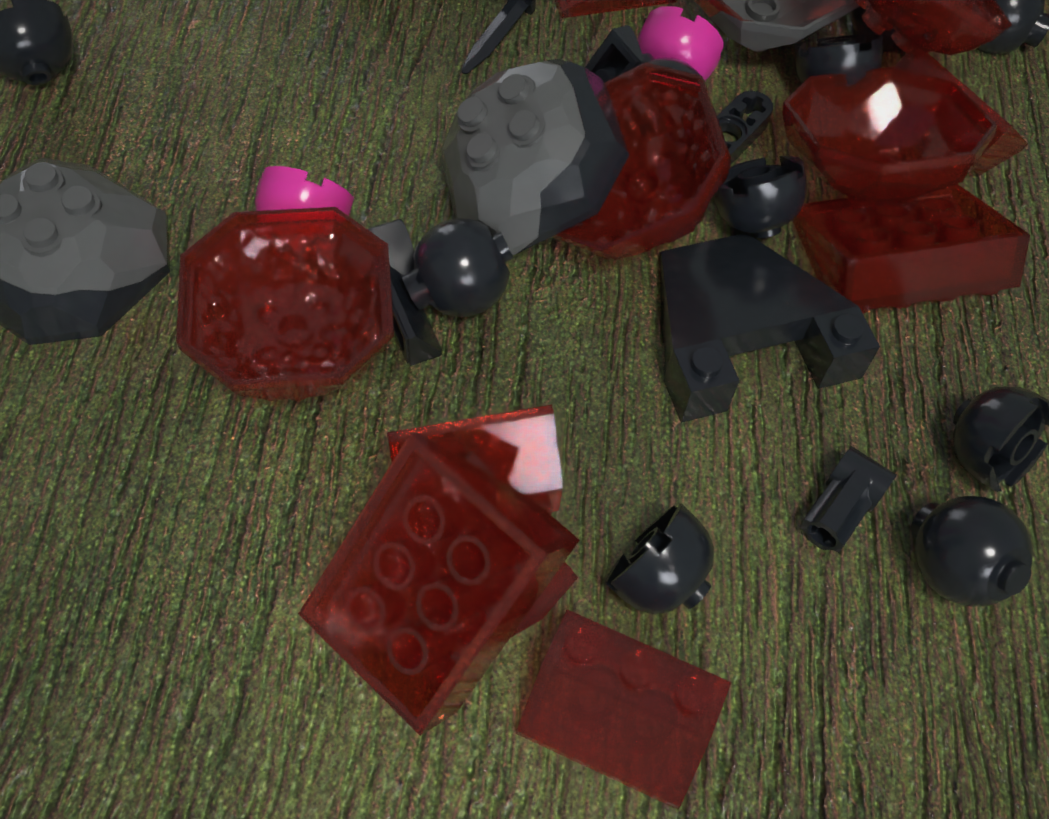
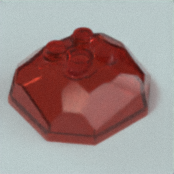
M896 67L871 69L866 72L865 77L860 81L848 85L846 80L847 74L810 76L783 102L782 115L785 133L791 145L833 191L847 195L848 201L852 205L863 208L871 207L876 202H911L919 196L964 182L995 136L998 125L955 82Z

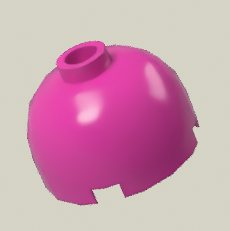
M661 6L651 10L637 38L642 54L649 53L655 59L667 57L682 60L696 69L706 82L717 67L724 48V41L718 30L699 15L696 16L694 22L682 17L681 14L684 9L679 7Z
M268 166L264 169L257 185L255 207L258 221L264 230L277 238V247L291 253L303 254L305 247L313 248L316 245L337 239L343 233L354 201V197L345 188L326 178L323 179L321 186L306 180L308 172L301 169L285 166Z

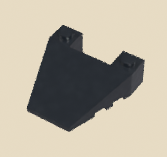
M748 233L660 252L661 305H663L662 343H664L665 355L663 367L664 383L681 423L728 411L740 381L729 356L795 341L817 389L861 379L880 348L858 305Z

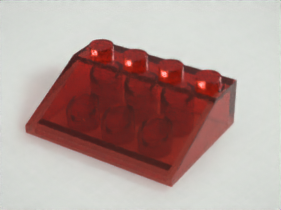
M957 183L804 203L800 213L792 220L817 279L858 305L863 314L870 309L890 306L906 308L916 302L930 300L951 301L956 296L976 293L992 295L998 293L999 290L1020 287L1030 240L1028 232Z
M413 432L409 434L298 614L421 736L458 712L580 540L535 500L419 432Z

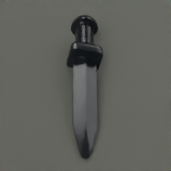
M508 0L507 4L472 46L462 67V73L468 74L488 58L524 12L530 15L533 14L536 9V0Z

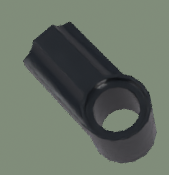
M850 446L825 484L828 487L806 514V518L800 528L805 531L808 540L822 550L828 549L839 553L867 512L871 513L897 474Z

